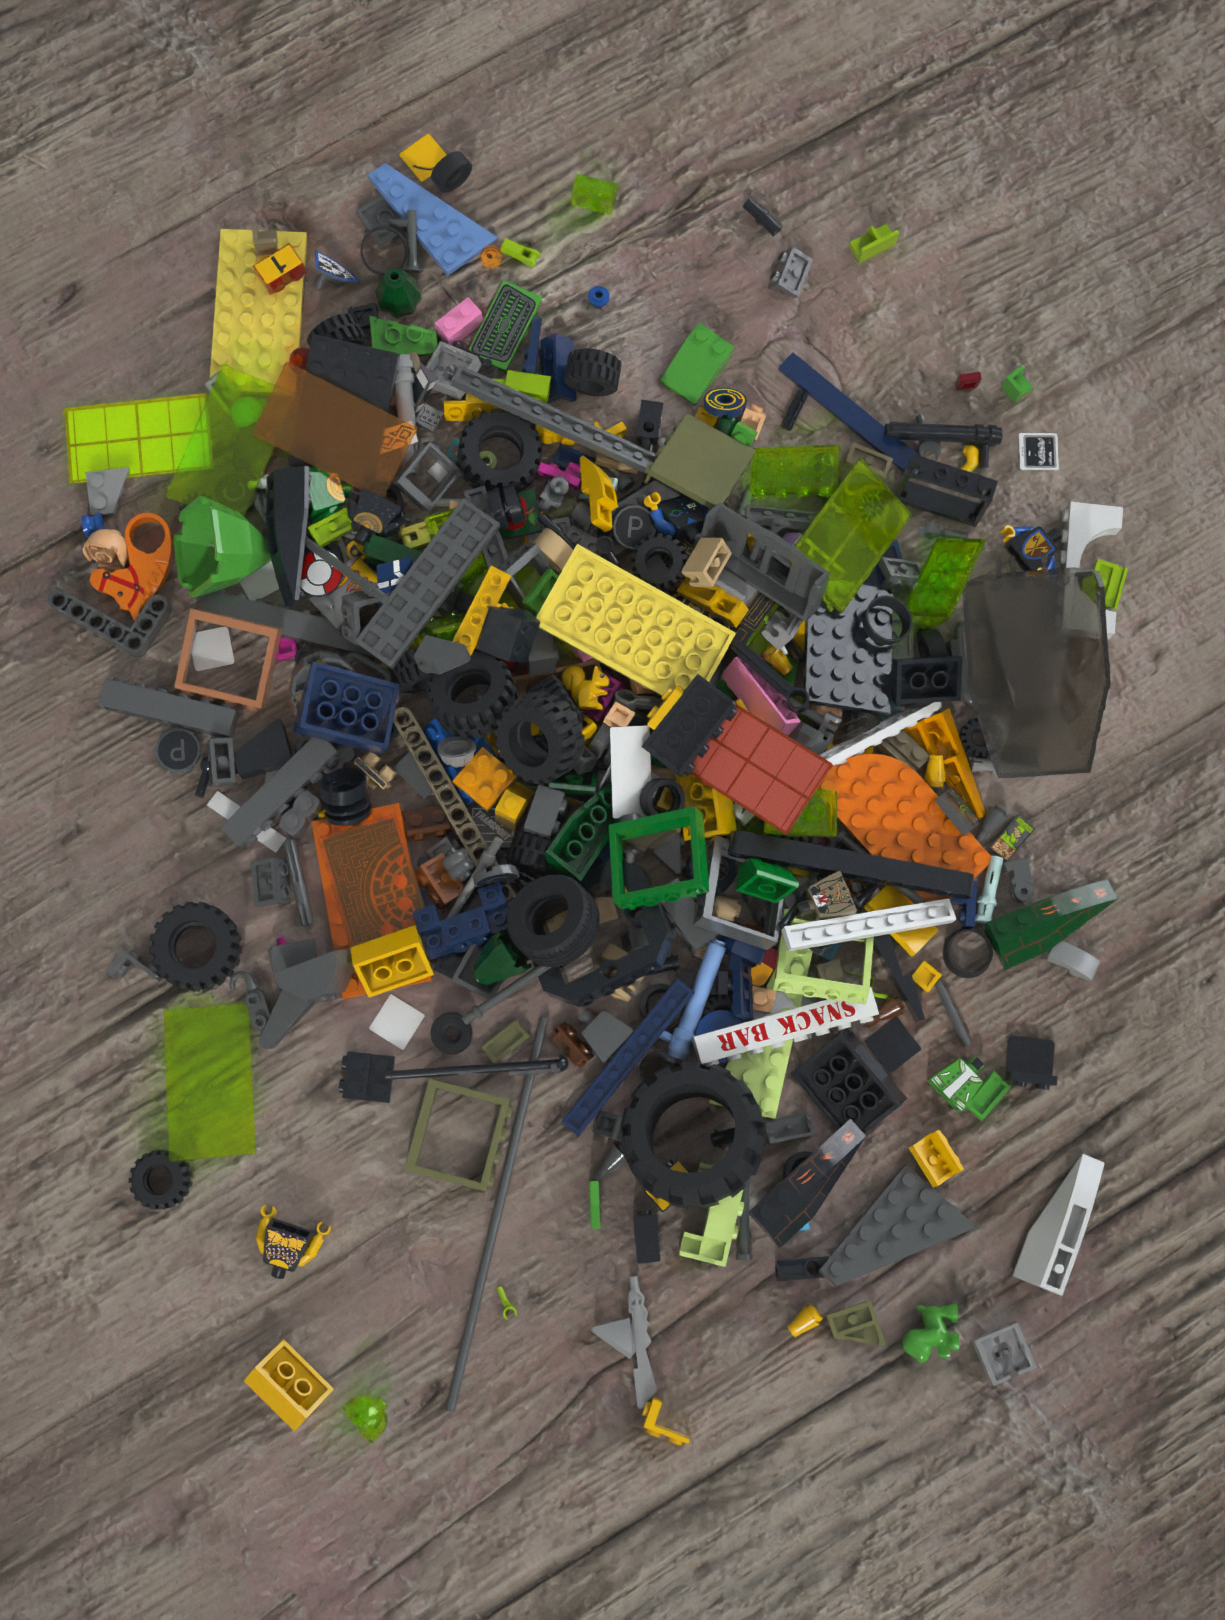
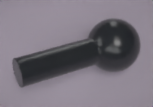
M207 757L203 758L200 762L202 774L195 792V796L199 798H204L209 782V768H211Z

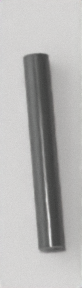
M943 982L934 984L962 1046L965 1047L972 1044Z

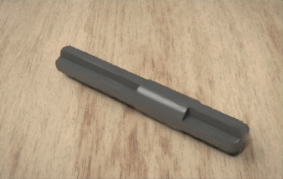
M287 839L283 844L301 926L308 927L314 924L298 845L296 839Z

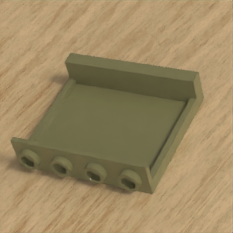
M687 413L683 420L678 419L673 428L674 434H668L664 442L665 447L658 449L654 457L656 461H650L645 470V473L648 474L645 483L648 484L651 478L654 477L711 510L719 502L723 505L726 503L750 465L755 450Z

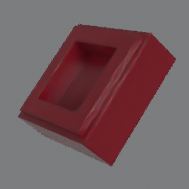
M981 372L959 374L955 382L956 390L977 388L982 379Z

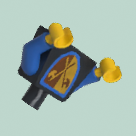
M1005 526L998 532L1005 535L1004 543L1010 540L1005 549L1030 580L1038 577L1041 581L1039 584L1042 585L1054 570L1057 561L1055 554L1059 550L1055 543L1062 538L1060 532L1053 528L1046 533L1040 526L1036 528L1031 526Z

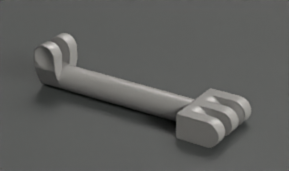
M790 698V703L793 706L800 707L804 705L798 702L797 700ZM809 707L801 713L820 724L818 731L833 739L835 734L830 730L836 731L838 725L835 723H840L842 720L841 717L831 711L827 712L824 717Z

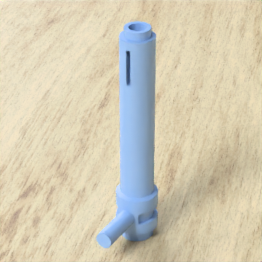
M716 939L708 943L692 987L695 993L686 1003L678 1027L674 1028L673 1034L664 1031L660 1035L659 1039L669 1042L667 1047L669 1049L668 1055L684 1061L686 1056H689L691 1052L689 1048L691 1042L693 1043L692 1037L695 1036V1031L726 950L724 946L726 943Z

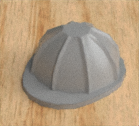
M453 736L439 742L438 753L442 761L447 765L457 768L463 767L472 761L477 747L471 739Z

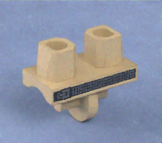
M368 752L363 758L358 757L354 763L367 774L368 787L372 791L377 788V785L372 782L373 780L382 789L386 788L389 790L393 785L391 781L397 772L389 765H385L380 772L374 767L381 758L376 753Z

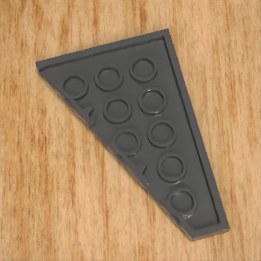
M904 1165L818 1271L837 1287L972 1230L975 1225L909 1166Z

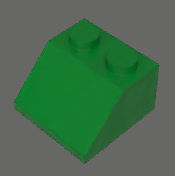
M748 858L739 865L736 891L778 903L799 886L791 871L783 869L779 865L764 863L758 858Z

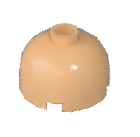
M100 529L93 532L82 548L83 554L90 562L94 559L98 562L97 566L108 571L124 568L129 558L125 538L119 531L114 529Z

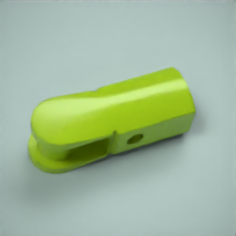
M505 238L500 249L502 253L519 260L531 268H535V261L541 256L537 250L523 246L508 238Z

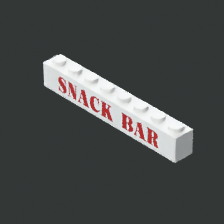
M870 987L866 1005L851 1004L850 1002L839 1000H823L694 1036L692 1041L698 1061L701 1064L705 1063L706 1067H710L713 1064H719L718 1059L727 1057L728 1061L741 1058V1053L749 1051L750 1055L763 1052L764 1046L772 1045V1049L786 1045L785 1040L794 1039V1042L808 1039L807 1034L816 1032V1036L830 1033L829 1028L838 1026V1030L852 1027L851 1022L860 1020V1024L874 1020L873 1016L878 1015L879 1012L872 988Z

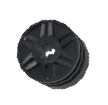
M355 768L338 769L329 772L319 781L320 794L324 801L325 817L329 823L336 826L355 825L363 822L372 814V803L368 793L367 778L363 771Z

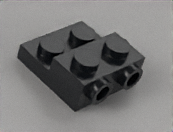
M348 1051L347 1056H343L341 1070H345V1078L340 1079L339 1093H343L342 1098L390 1103L393 1080H385V1071H394L395 1056Z

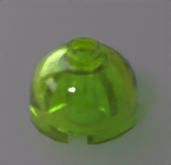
M360 1394L351 1398L342 1407L351 1423L358 1427L360 1434L371 1444L385 1432L388 1425V1416L385 1409L388 1407L380 1397L374 1399L370 1395Z

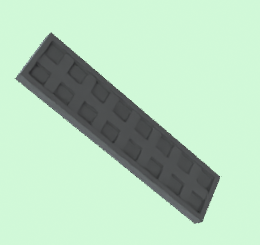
M463 498L390 594L388 601L380 607L355 640L356 644L393 669L499 529L500 523Z

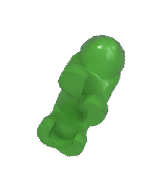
M950 1304L943 1307L917 1305L916 1309L922 1314L924 1328L912 1329L905 1333L902 1340L904 1351L917 1359L919 1363H924L929 1359L932 1347L936 1346L938 1355L941 1358L950 1359V1350L959 1351V1333L947 1332L944 1320L951 1323L958 1322V1305Z

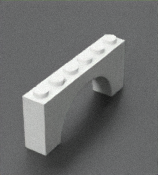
M1070 502L1067 508L1063 509L1062 522H1065L1064 529L1061 531L1062 538L1060 539V542L1063 543V550L1059 553V563H1062V567L1057 577V584H1060V592L1056 595V605H1059V609L1054 619V626H1057V634L1110 639L1115 634L1116 612L1101 608L1088 596L1080 578V560L1086 545L1091 541L1105 535H1116L1122 529L1123 507Z

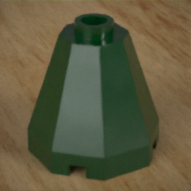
M397 267L387 269L375 290L380 310L384 313H390L395 318L413 314L418 302L420 303L422 299L416 279Z
M507 929L498 931L490 938L474 963L473 976L478 983L489 985L525 973L532 968L531 963L527 964V961L530 959L515 946L508 936Z

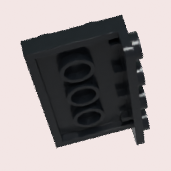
M697 674L641 747L682 778L684 775L688 777L696 767L693 763L698 756L703 758L710 749L708 744L712 738L717 740L724 731L722 725L726 720L731 721L738 713L736 709L738 704Z

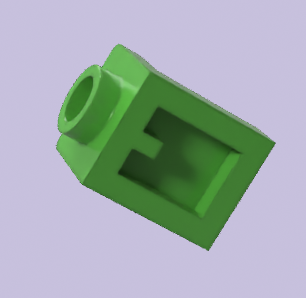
M739 421L730 437L750 448L758 432Z

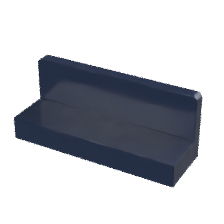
M556 333L541 340L542 375L551 376L548 403L561 398L574 402L577 400L576 391L568 387L564 382L568 354L574 351V341Z

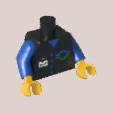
M657 492L652 493L651 497L648 495L644 498L645 506L651 508L650 513L655 528L658 531L672 536L673 540L677 539L679 542L688 539L694 545L696 535L702 533L708 507L688 496L660 504L658 503L661 497Z

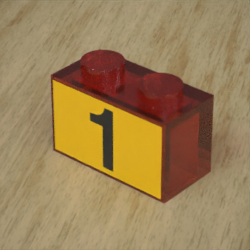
M290 243L253 265L256 276L269 295L282 291L286 285L300 280L306 274L304 263Z

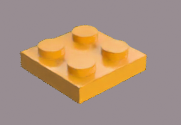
M482 747L472 761L453 779V783L488 812L504 794L505 790L517 779V776Z

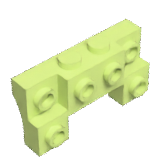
M700 1162L698 1172L713 1167V1165ZM743 1190L733 1198L728 1196L720 1200L719 1205L708 1207L702 1236L684 1232L678 1255L726 1267L732 1239L736 1240L739 1226L735 1225L737 1216L742 1215L744 1202H740Z

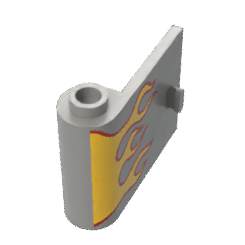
M353 557L345 563L346 566L361 577L378 585L377 573L362 558ZM343 575L340 585L332 593L322 597L312 596L309 600L340 630L343 626L341 613L342 596L363 589Z

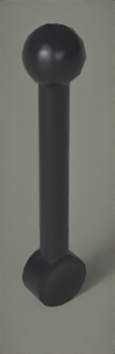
M459 341L453 342L454 347L478 356L479 361L484 364L485 368L492 366L490 359L480 357L462 346Z

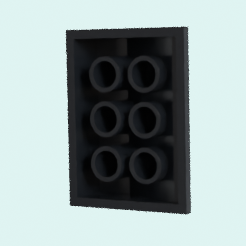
M849 1028L843 1029L790 1073L837 1130L851 1119L865 1134L899 1108L907 1099Z

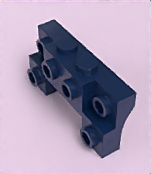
M500 882L478 889L482 902L481 907L441 920L438 908L435 905L413 912L426 956L430 960L452 952H464L469 946L475 944L484 945L489 942V939L495 933L507 929V917L510 908Z

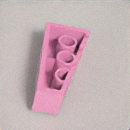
M759 654L758 656H759L764 662H766V661L763 659L764 656H763L762 654ZM735 657L721 675L726 685L734 692L738 699H742L749 713L789 736L800 723L797 714L788 708L787 700L740 657Z

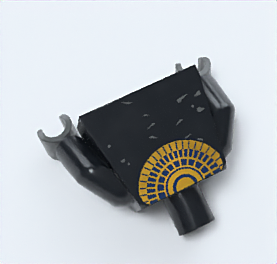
M351 487L346 506L347 516L352 521L351 527L357 530L353 539L356 543L364 546L372 535L387 538L402 528L409 527L413 518H405L404 511L400 514V506L365 488L360 493H356L353 491L354 488Z

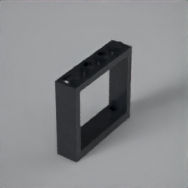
M912 454L899 480L894 499L898 503L976 527L992 502L998 481ZM914 468L918 469L917 474L912 473ZM912 477L977 498L979 501L976 503L908 480ZM902 491L907 493L905 498L900 497ZM969 513L975 514V520L968 518Z

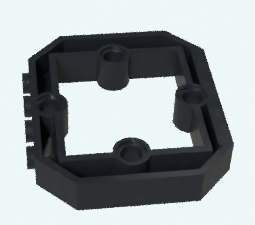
M611 859L589 869L579 882L594 901L596 900V895L612 888ZM622 861L623 882L627 892L654 887L649 874L641 866ZM657 902L655 906H637L634 910L624 909L625 917L633 926L643 928L649 943L648 945L617 960H605L599 969L572 982H569L564 969L566 965L551 967L538 976L543 991L554 999L577 1007H586L602 996L612 995L616 989L622 986H630L643 976L655 974L657 969L663 967L675 938L661 903ZM559 907L549 912L540 924L539 935L550 934L546 920L568 910V907ZM642 910L641 915L635 918L636 912ZM532 961L534 968L538 966V964ZM617 970L616 975L609 978L611 972Z

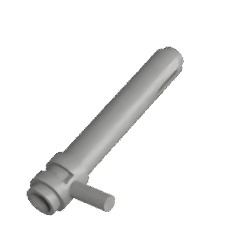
M402 354L399 357L394 383L398 425L412 420L416 432L413 396L414 374L411 373L413 361L410 360V355ZM405 440L404 447L400 448L402 468L418 450L417 442L409 445L407 440ZM419 461L408 475L418 474L420 469Z

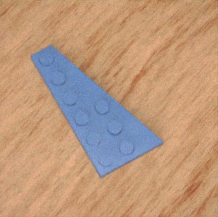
M384 163L368 174V179L400 218H407V210H416V238L447 276L498 242V237L388 164Z

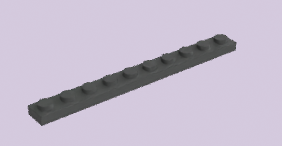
M462 365L458 367L451 386L643 473H645L650 461H656L654 459L656 453Z

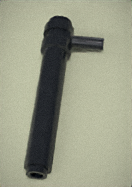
M890 422L885 424L884 436L893 440L972 443L974 446H980V468H989V446L1000 445L1003 434L1001 427L992 424L984 426V424L968 426Z

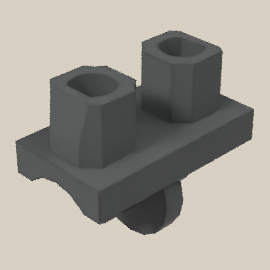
M556 476L553 479L549 477L540 494L542 499L537 506L547 514L553 507L558 510L569 489L568 480L562 476Z

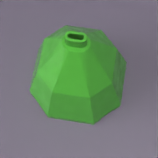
M198 496L180 512L178 520L183 522L181 533H177L174 536L175 557L179 584L190 589L188 594L191 597H199L232 587L271 561L268 539L238 511L207 497Z

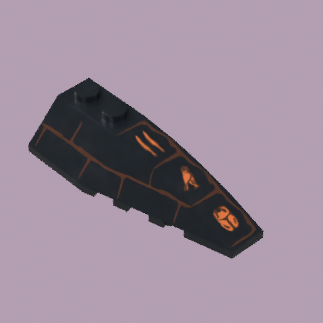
M851 1119L748 1212L779 1249L816 1215L864 1141L866 1135Z

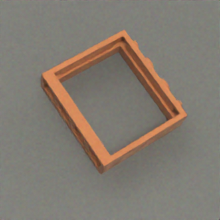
M197 608L190 609L174 688L181 689L180 693L194 696V693L202 694L203 699L215 701L216 698L223 699L224 704L237 706V703L246 705L245 709L252 711L265 708L283 629ZM198 620L269 637L256 699L186 683Z

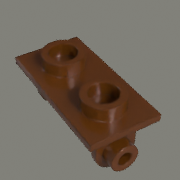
M563 1022L550 1033L552 1035L551 1039L562 1051L567 1046L570 1047V1050L565 1055L575 1067L582 1068L589 1060L595 1057L592 1054L591 1047L586 1042L581 1041L572 1025Z

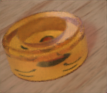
M490 245L481 251V263L486 268L493 269L501 264L502 253L498 247Z

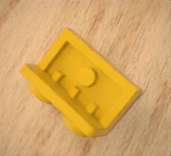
M676 684L673 689L668 688L661 697L664 700L659 707L655 705L647 715L650 718L647 723L649 727L655 730L681 697L684 689Z
M940 1130L924 1136L908 1147L933 1188L964 1170L959 1158L954 1154L946 1137Z

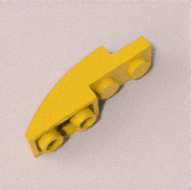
M581 456V489L586 496H589L591 522L594 526L607 532L612 529L611 511L618 507L614 486L603 469L585 456Z

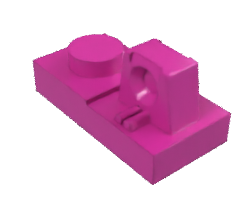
M541 462L539 465L538 473L540 476L545 478L551 477L552 479L556 476H562L568 480L569 487L580 490L582 485L580 479L581 467L575 463L570 462L565 472H562L559 466L552 462H547V464Z

